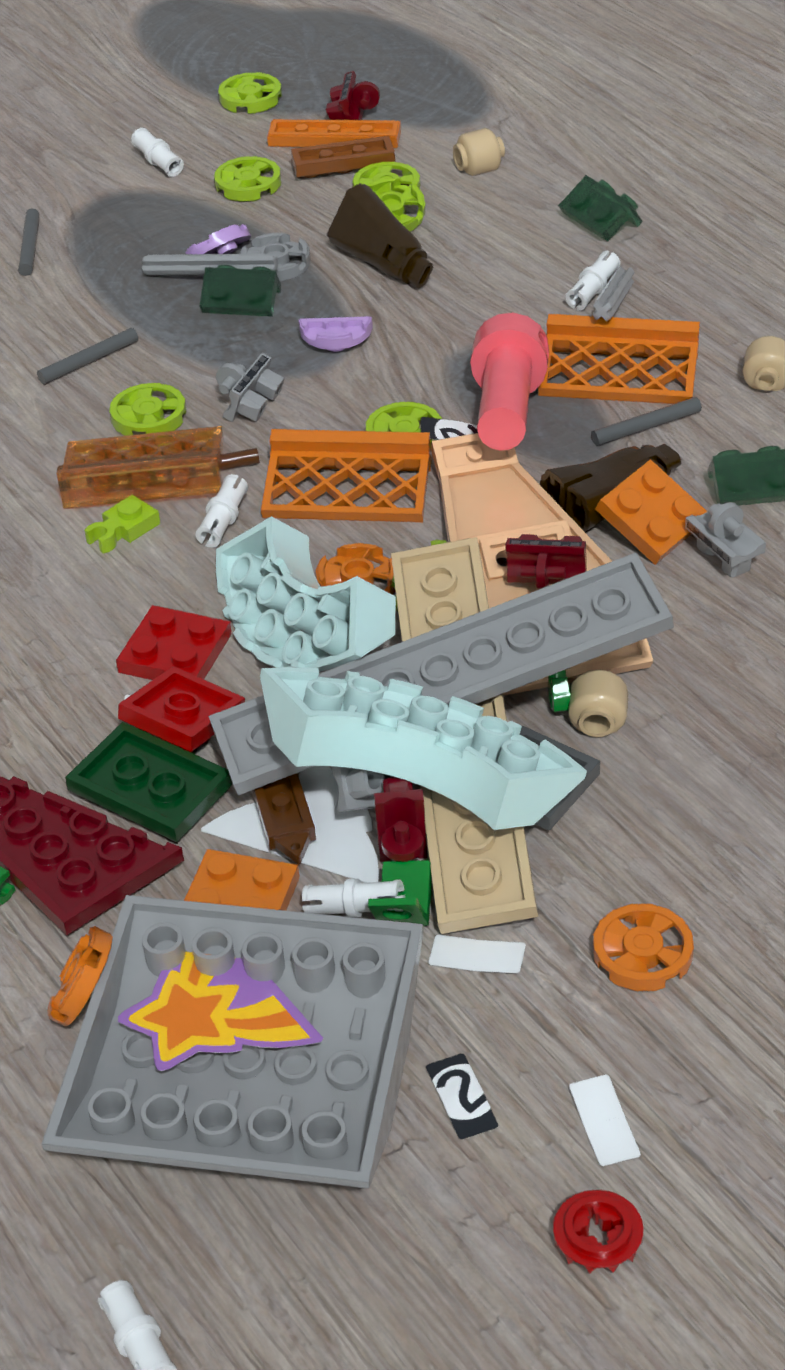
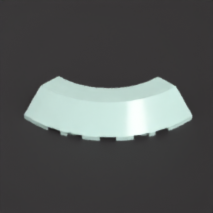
M272 516L216 549L218 592L225 596L227 604L222 610L224 616L232 621L235 628L233 634L237 641L245 649L251 651L257 659L275 668H319V672L362 658L395 635L396 597L358 576L342 583L321 587L315 577L311 564L309 536Z
M277 667L261 669L260 680L272 740L296 767H348L404 779L457 802L481 818L493 830L534 825L585 779L587 770L547 740L540 742L539 746L520 735L521 725L513 721L507 722L498 717L482 716L483 707L454 696L451 697L449 704L434 697L421 695L423 686L389 678L388 686H383L378 680L360 676V673L352 671L346 672L345 679L319 677V668Z

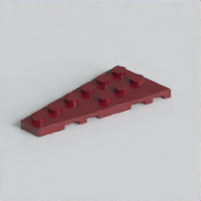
M0 776V867L9 871L10 876L8 879L66 936L125 899L126 895L133 894L184 861L182 847L170 842L163 846L149 840L147 832L135 827L125 830L109 823L107 815L50 791L43 795L29 789L26 781L15 776L10 780Z

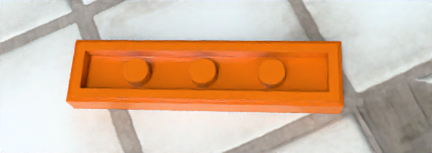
M273 119L267 135L268 147H308L389 136L393 148H398L401 135V121Z

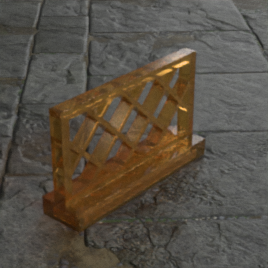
M222 426L69 441L64 463L58 466L56 472L63 508L119 503L132 494L143 501L218 493L223 484L221 477L224 439Z

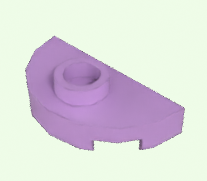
M235 224L208 235L210 239L204 242L194 243L185 253L230 254L238 249L237 244L250 240L251 234L246 225L242 224L239 226Z
M372 317L298 319L301 338L309 345L320 349H327L331 352H339L345 348L362 343L370 336L373 328Z

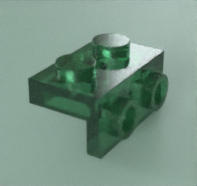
M587 175L558 205L563 214L607 242L626 221L637 227L643 222L636 212L638 205L631 197L625 193L619 196L606 181L601 179L597 182Z
M219 265L217 268L205 267L199 307L202 313L273 317L276 293L281 292V283L277 272L262 266L253 267L252 269H237L231 265Z
M767 446L757 450V452L741 453L739 450H726L720 452L717 456H713L708 467V477L710 479L713 478L717 504L723 505L724 503L733 502L741 506L785 501V449H781L779 446Z

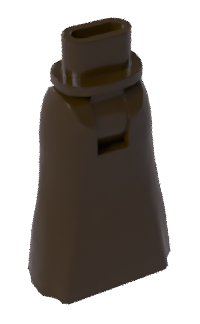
M357 184L346 191L327 232L330 243L368 262L390 277L400 279L407 284L412 283L417 288L423 287L433 270V264L427 260V253L422 249L418 239L391 213L385 203L369 186Z
M666 444L657 447L642 445L641 449L636 446L627 447L592 462L547 469L541 476L540 486L584 532H587L605 520L595 510L600 499L651 459L667 475H670L672 469L681 465V457Z

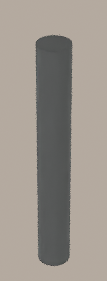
M34 208L28 209L25 215L18 267L19 273L23 276L30 275L33 270L39 212Z
M131 327L37 371L38 379L44 385L138 341L137 332Z
M697 397L594 430L591 432L592 441L596 446L701 412V402Z

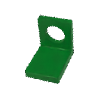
M429 860L383 862L382 882L401 880L404 885V891H398L397 896L405 895V898L368 899V908L375 919L429 926L432 880L431 862ZM388 909H402L403 911H388Z

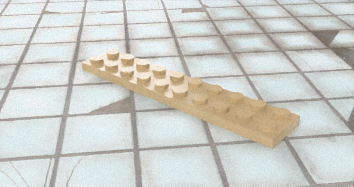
M477 537L391 553L402 642L489 609ZM503 694L476 704L484 708L482 716H493L507 721ZM420 785L424 796L425 827L440 933L445 934L538 917L524 826L493 830L486 822L462 805Z

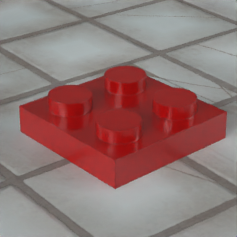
M152 605L116 659L118 673L154 680L169 668L175 666L205 679L232 635L231 623L227 620Z
M172 666L118 704V719L192 752L215 735L209 716L244 703L245 697Z

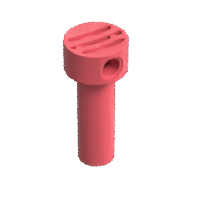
M514 312L498 314L482 324L476 332L470 360L472 375L482 388L477 424L478 436L489 448L499 451L510 450L518 446L524 439L529 394L534 392L544 381L548 368L549 345L547 335L540 324L533 319Z

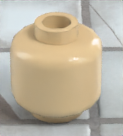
M488 128L460 135L457 144L453 146V158L458 170H464L472 176L497 170L501 163V157L505 155L502 139L496 137L493 131Z
M765 336L754 340L748 346L744 357L743 376L749 387L766 391H778L785 388V341L783 339Z
M591 670L580 674L573 681L570 689L571 697L568 706L570 722L577 730L592 737H604L610 733L617 732L624 725L627 717L629 694L626 683L616 674L605 670Z

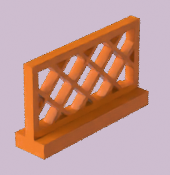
M548 314V368L544 381L538 387V396L675 404L693 398L698 360L700 322L612 317L606 321L603 317L596 320L593 316ZM554 352H567L572 354L565 357L564 359H560ZM591 354H602L610 356L599 362ZM629 356L649 358L637 364ZM667 358L687 360L676 366ZM583 360L590 368L578 374L570 366ZM621 362L629 370L616 376L608 368ZM659 364L667 372L655 379L647 370ZM560 372L570 379L563 384L548 383L550 378ZM598 374L608 381L602 386H592L587 382ZM637 376L646 383L641 388H630L625 384ZM676 378L686 388L685 391L668 390L664 385Z
M271 429V453L261 506L262 518L272 516L280 519L423 522L428 473L431 471L432 462L430 433ZM278 468H300L287 478L278 471ZM319 469H339V471L327 479L317 472ZM359 470H379V472L367 480L357 473ZM398 471H419V473L407 481L397 474ZM309 476L318 485L302 493L295 485ZM349 477L357 486L342 494L334 486ZM386 479L391 480L398 486L386 495L381 494L374 488ZM285 491H288L296 498L287 505L273 504V499ZM325 492L335 499V501L327 506L316 505L313 502L314 499ZM365 493L375 500L368 507L356 506L353 503L354 500ZM407 494L415 501V508H398L393 502Z

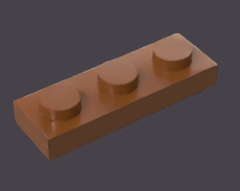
M381 136L291 149V157L296 177L313 178L324 173H348L354 169H361L379 162H395V151L390 137Z

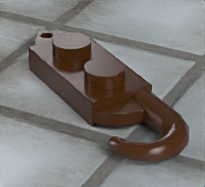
M298 773L256 788L252 792L269 849H278L295 863L301 864L310 841L316 840V833Z

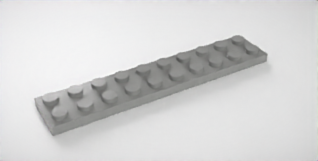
M636 552L319 674V677L345 679L347 671L358 672L360 676L378 680L383 686H388L389 678L423 686L421 695L437 698L446 704L450 703L452 696L477 704L674 628L673 617ZM264 695L209 716L238 795L314 767H296L274 744Z

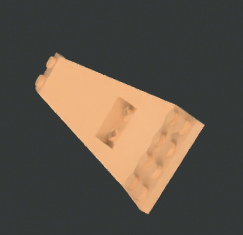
M478 433L432 441L431 452L440 483L448 542L477 537L489 608L537 590L536 584L507 582V566H501L496 561L500 557L507 558L505 549L507 538H519L521 534L537 535L540 539L561 540L564 536H580L582 541H586L587 571L612 562L597 544L519 464L515 447L502 451L491 449L481 441ZM645 638L566 669L568 683H572L580 674L591 670H605L618 674L650 668L653 658L648 640ZM548 676L505 692L503 696L548 687Z

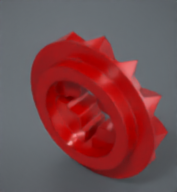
M606 1190L583 1191L568 1198L555 1215L553 1222L555 1248H560L565 1254L568 1265L574 1262L585 1266L589 1274L595 1268H609L614 1273L619 1264L625 1261L633 1262L638 1248L643 1244V1221L636 1207L623 1196ZM590 1218H593L595 1225H598L601 1231H608L606 1245L598 1242L595 1236H588Z

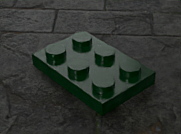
M125 722L116 727L65 777L69 791L175 842H178L233 785L228 769Z

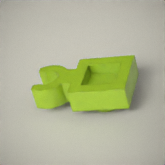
M132 494L103 512V522H95L85 528V536L88 544L98 540L100 552L103 554L110 552L116 547L118 540L123 538L131 543L161 524L159 511Z

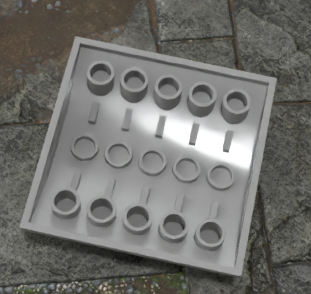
M126 895L112 935V945L106 964L94 988L42 1141L43 1150L369 1189L392 1128L410 1039L423 924ZM185 952H193L197 970L209 976L226 973L232 968L235 958H242L247 975L258 981L272 980L323 1037V1041L287 1048H263L242 1045L241 1051L231 1053L197 1052L171 1069L159 1071L156 1069L154 1062L152 1037L119 1023L118 1016L126 1009L152 995L162 970H170L177 967L184 960Z

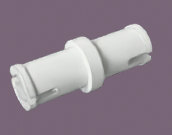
M139 128L132 134V144L144 153L149 163L158 165L170 177L180 174L183 170L184 162L170 150L169 145L164 140L155 138L146 128Z
M603 251L592 266L586 267L580 273L579 281L565 296L566 302L571 308L574 309L582 300L577 306V310H583L595 295L602 292L608 283L607 280L621 265L620 259L615 253L612 252L607 260H605L609 255V251Z
M227 475L217 495L212 497L206 505L205 510L207 514L195 533L196 539L201 544L207 533L211 534L205 545L206 547H217L228 525L233 524L238 516V506L248 491V483L243 478L236 489L233 488L238 475Z
M358 878L346 879L344 884L305 885L302 891V901H310V905H303L304 913L314 914L346 913L348 917H361L363 912H371L368 908V899L405 898V895L397 896L398 891H404V885L401 880L361 883ZM388 909V911H403L402 909Z
M124 1280L107 1285L100 1292L102 1298H98V1303L115 1331L113 1341L119 1353L129 1357L135 1370H177L159 1340L161 1330L155 1318L145 1314L134 1294L132 1285Z

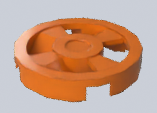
M364 543L343 545L337 548V556L329 560L326 559V555L322 557L315 570L316 579L321 587L342 583L358 576L371 584H374L375 578L387 580V587L384 591L392 595L396 592V589L391 586L394 576L392 558L389 559L383 556V548L376 545ZM371 561L379 563L381 565L374 568Z
M629 904L612 910L600 920L593 934L594 962L598 968L601 965L609 972V980L617 986L634 991H657L665 988L666 980L674 978L678 974L679 979L687 974L693 960V935L684 919L670 909L653 904ZM620 919H624V921L629 922L631 924H636V927L629 929L620 921ZM674 926L682 937V945L663 947V937L661 934ZM620 956L619 958L615 959L614 961L611 960V958H610V957ZM660 962L667 966V968L659 971H648V969L656 967Z
M96 926L91 927L89 935L82 936L77 942L59 975L61 977L60 981H62L61 988L55 996H51L47 1010L49 1019L65 1027L75 1020L88 1001L99 980L111 949L113 939L111 933Z

